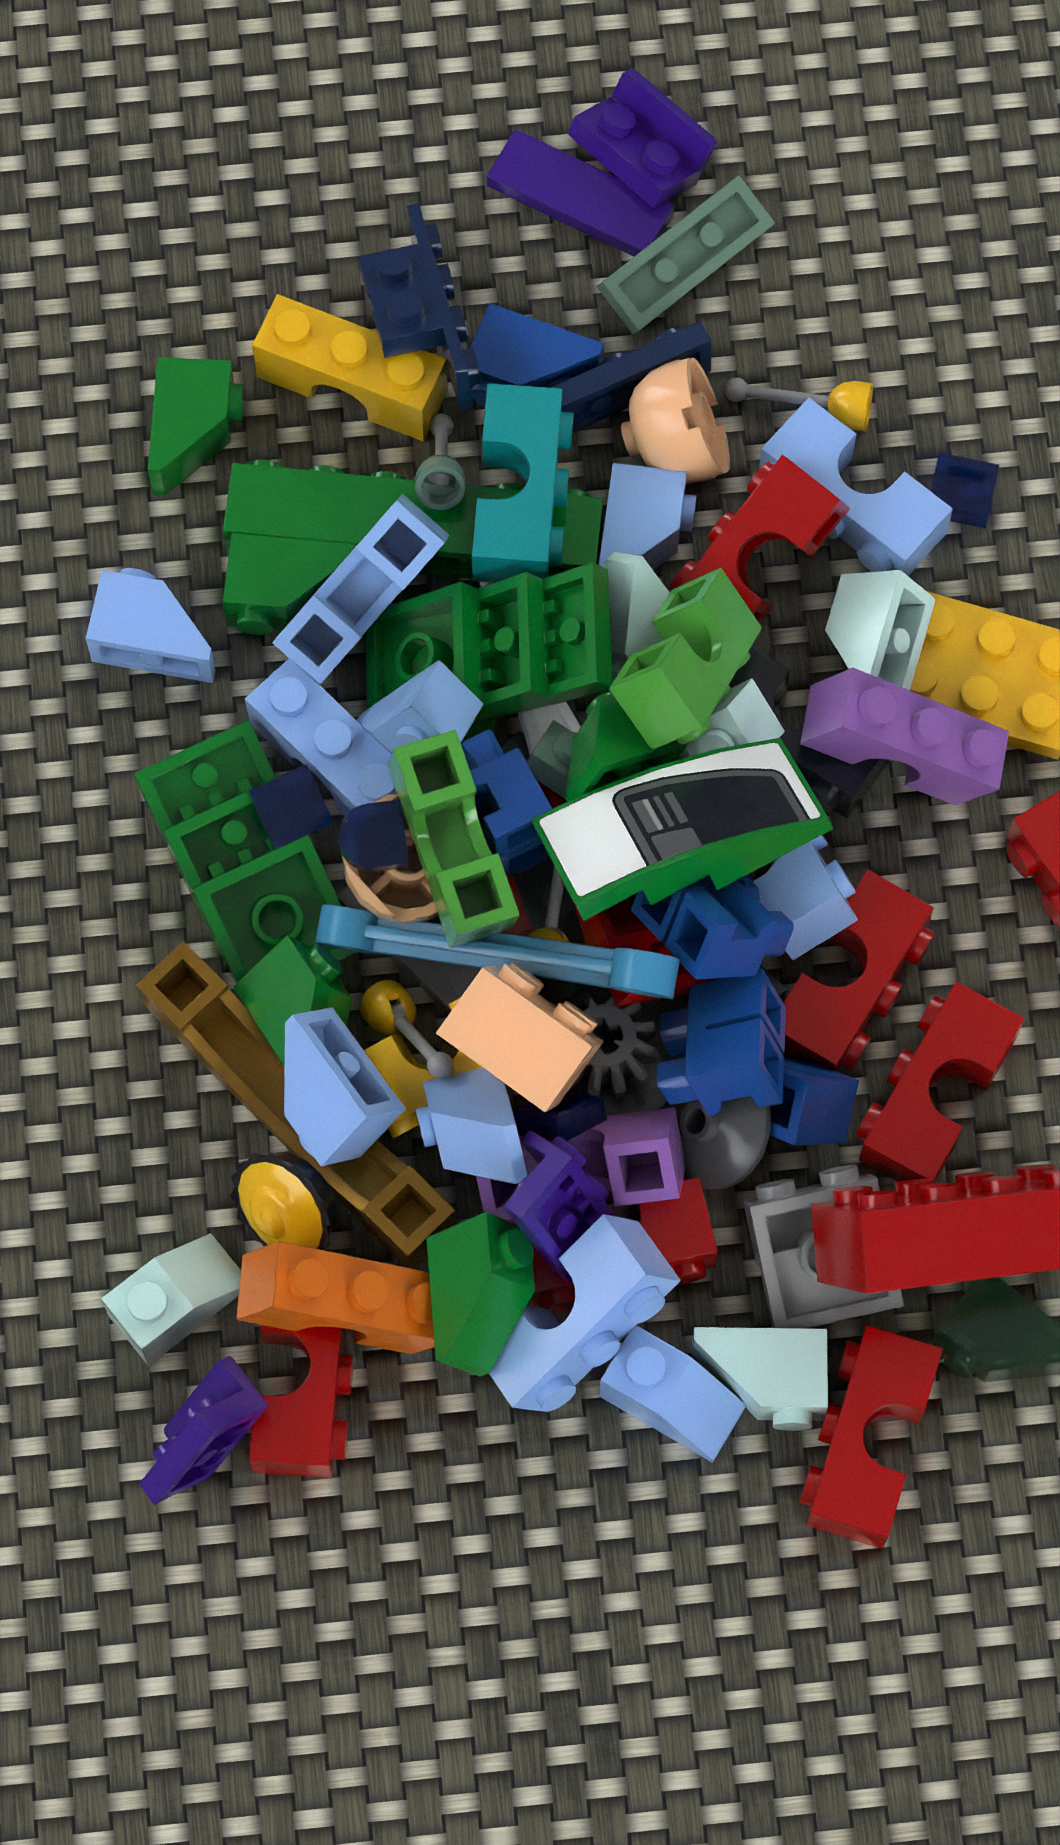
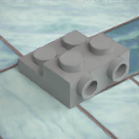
M844 1165L819 1172L821 1184L799 1189L795 1188L794 1179H781L763 1183L755 1187L757 1198L743 1201L756 1265L760 1268L772 1328L806 1329L904 1306L901 1289L866 1294L817 1282L811 1203L833 1201V1189L872 1186L873 1191H880L878 1178L870 1173L859 1175L857 1165Z

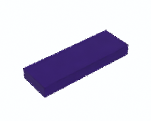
M514 129L487 175V187L633 257L663 234L674 215V204L665 202L653 209L619 178Z

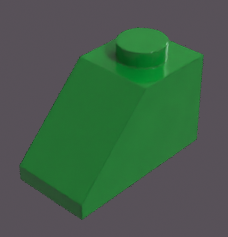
M157 357L148 460V474L153 495H167L231 443L232 420L243 421L245 407L244 384L234 383L231 361Z
M231 533L223 595V607L227 626H236L239 631L251 635H268L273 630H283L356 547V544Z
M607 690L590 703L586 710L588 717L573 738L565 800L568 802L596 788L649 768L676 761L688 743L679 744L675 740L652 750L612 692Z
M288 935L233 986L284 1067L285 1022L293 1014L333 1008L347 1027L352 997L338 978V975L343 970L336 958L320 944L316 943L310 948Z
M485 1212L426 1238L436 1361L479 1377L491 1372L535 1291L533 1273L534 1250L532 1244L517 1224Z

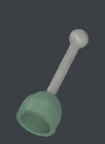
M438 414L430 421V431L435 436V455L422 462L415 477V492L418 499L423 505L434 510H447L456 506L462 500L465 493L464 471L454 458L447 456L448 436L454 430V423L446 414Z

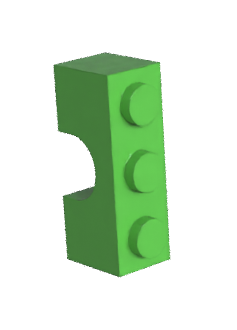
M722 568L671 590L651 622L663 641L630 655L609 688L652 750L675 740L679 744L689 743L709 728L711 724L709 720L710 715L716 705L729 694L731 690L729 686L730 681L736 671L749 660L750 653L748 651L762 629Z
M456 729L394 748L387 766L449 947L453 948L512 929L520 914L498 853L492 855L484 838L475 806L477 790Z

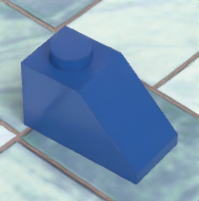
M489 303L471 344L475 352L480 375V384L470 386L471 397L479 404L485 406L487 383L546 387L558 378L578 376L598 367L603 361L604 343Z
M784 1056L783 1103L770 1105V1136L792 1145L846 1143L859 1080L811 1061Z

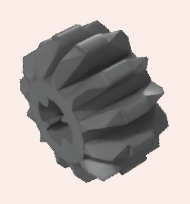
M586 990L581 994V1008L583 1012L598 1023L592 1033L596 1036L603 1035L607 1044H614V1049L610 1054H603L602 1049L599 1047L569 1090L578 1087L586 1080L588 1081V1098L594 1101L600 1096L601 1085L609 1084L614 1097L620 1099L625 1096L626 1092L624 1078L634 1084L643 1085L647 1080V1071L642 1064L657 1061L658 1048L647 1042L656 1035L657 1028L654 1021H638L642 1013V1004L640 1002L628 1004L621 1010L618 1006L616 1007L609 990L606 994L605 1004L597 1005L594 995Z

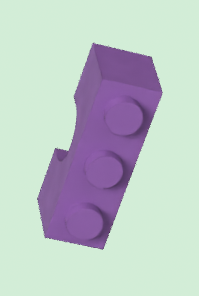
M851 668L810 686L800 744L852 765L867 759H889L908 764L905 786L956 806L1000 789L1009 731L856 668Z
M675 1107L517 1127L527 1175H530L538 1166L521 1142L525 1134L531 1130L549 1142L555 1136H558L575 1147L586 1159V1163L581 1169L598 1180L607 1190L612 1191L614 1206L680 1198L686 1164ZM476 1176L483 1212H488L505 1220L512 1219L503 1206L514 1194L518 1184Z

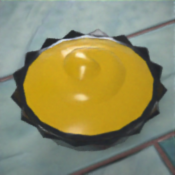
M252 1153L250 1158L238 1161L239 1169L231 1174V1180L235 1187L230 1197L238 1205L237 1219L248 1226L250 1239L262 1243L263 1247L278 1241L324 1250L330 1245L329 1235L336 1224V1203L327 1182L321 1173L308 1161L289 1153L269 1155Z

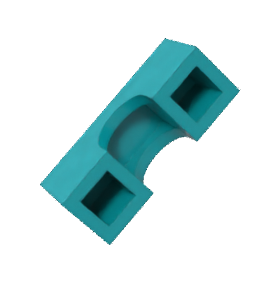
M487 383L482 438L483 467L512 470L518 473L527 484L522 491L507 499L477 498L472 550L473 581L495 583L524 572L544 579L549 577L550 564L562 565L564 527H553L554 507L567 506L569 470L558 469L559 449L571 450L574 413L562 412V389Z

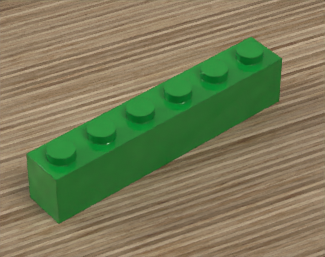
M264 459L253 460L248 464L232 463L223 526L226 553L229 556L231 533L351 543L357 546L403 493L449 534L443 546L418 574L473 579L472 550L477 498L507 499L518 494L525 486L515 483H500L494 487L468 485L465 482L464 496L456 506L447 510H434L423 505L418 499L415 492V480H408L403 475L395 472L379 471L371 474V476L345 474L343 470L327 465H318L310 468V470L284 468L275 461ZM568 489L567 506L554 507L553 527H564L562 565L550 564L549 577L591 562L598 564L603 498L591 497L582 490Z

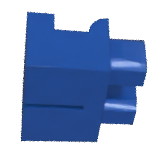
M486 730L461 742L477 790L475 806L481 828L485 830L486 843L492 855L499 854L506 877L515 876L550 859L530 819L551 810L552 807L519 748L504 754L491 730Z
M708 875L653 905H650L642 890L637 893L631 911L660 942H666L665 947L675 958L680 959V963L695 979L756 976L763 957L781 956L784 954L794 930L793 922L782 911H768L759 902V888L748 876H744L717 890Z
M763 968L758 969L756 976L721 978L689 987L688 1007L660 1014L659 1031L662 1043L670 1056L686 1053V1057L657 1064L656 1082L669 1105L699 1100L710 1117L720 1111L722 1101L751 1096L758 1108L783 1103L784 1056L782 1053H784L786 1007Z

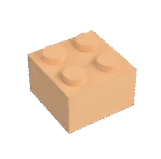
M513 962L510 966L504 964L503 967L499 965L482 967L436 1034L546 1112L559 1105L604 1042L592 1033L598 1023L568 1001H565L564 1004L559 1003L556 1007L540 996L538 993L544 984Z

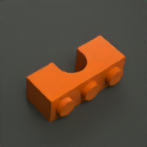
M280 1241L242 1256L236 1320L295 1332L309 1327L346 1328L355 1330L354 1343L407 1354H415L435 1347L429 1272Z

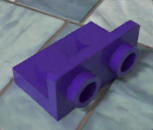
M634 68L622 73L611 97L576 115L567 132L571 138L653 209L697 184L717 144L716 139Z
M529 1130L521 1139V1142L538 1166L518 1184L514 1194L503 1207L550 1270L571 1283L573 1280L559 1258L603 1214L615 1216L605 1202L610 1194L598 1180L581 1169L586 1163V1159L570 1143L558 1136H555L549 1142Z
M231 1356L217 1361L164 1427V1434L168 1440L154 1451L152 1457L156 1463L139 1483L154 1505L210 1478L268 1408V1404Z

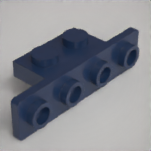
M419 203L407 205L412 245L358 256L362 280L384 358L441 346L444 358L447 359V368L460 412L471 410L473 406L470 386L480 384L479 369L473 347L462 349L460 344L468 341L461 306L449 307L448 301L455 300V292L448 263L441 265L436 263L437 259L443 258L437 225L435 222L425 224Z

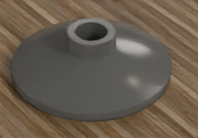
M751 1096L722 1101L720 1111L710 1117L699 1100L669 1105L668 1103L665 1108L675 1107L686 1164L683 1180L699 1177L702 1189L722 1190L730 1188L748 1177L763 1157L771 1130L770 1106L758 1108Z

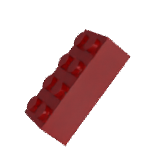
M1039 1164L1017 1167L1016 1176L995 1177V1172L983 1171L955 1175L956 1183L934 1184V1179H911L894 1182L895 1190L873 1191L872 1186L833 1189V1201L811 1203L817 1282L869 1294L1060 1269V1169H1055L1053 1164Z

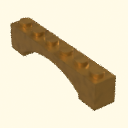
M184 941L136 984L144 1006L292 1154L308 1161L320 1172L332 1190V1194L406 1268L416 1269L428 1258L427 1237L458 1224L455 1209L410 1165L407 1166L378 1140L360 1158L326 1166L319 1165L316 1159L302 1147L299 1135L284 1116V1065L245 1006L231 992L228 985Z

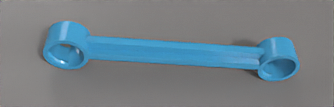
M335 905L321 906L315 939L317 944L341 950L375 955L379 953L479 969L492 965L503 967L504 964L510 966L513 962L539 978L605 987L665 999H673L680 962L678 958L654 952L629 948L611 949L502 932L450 948L441 923L421 921L400 924L379 919L369 911Z

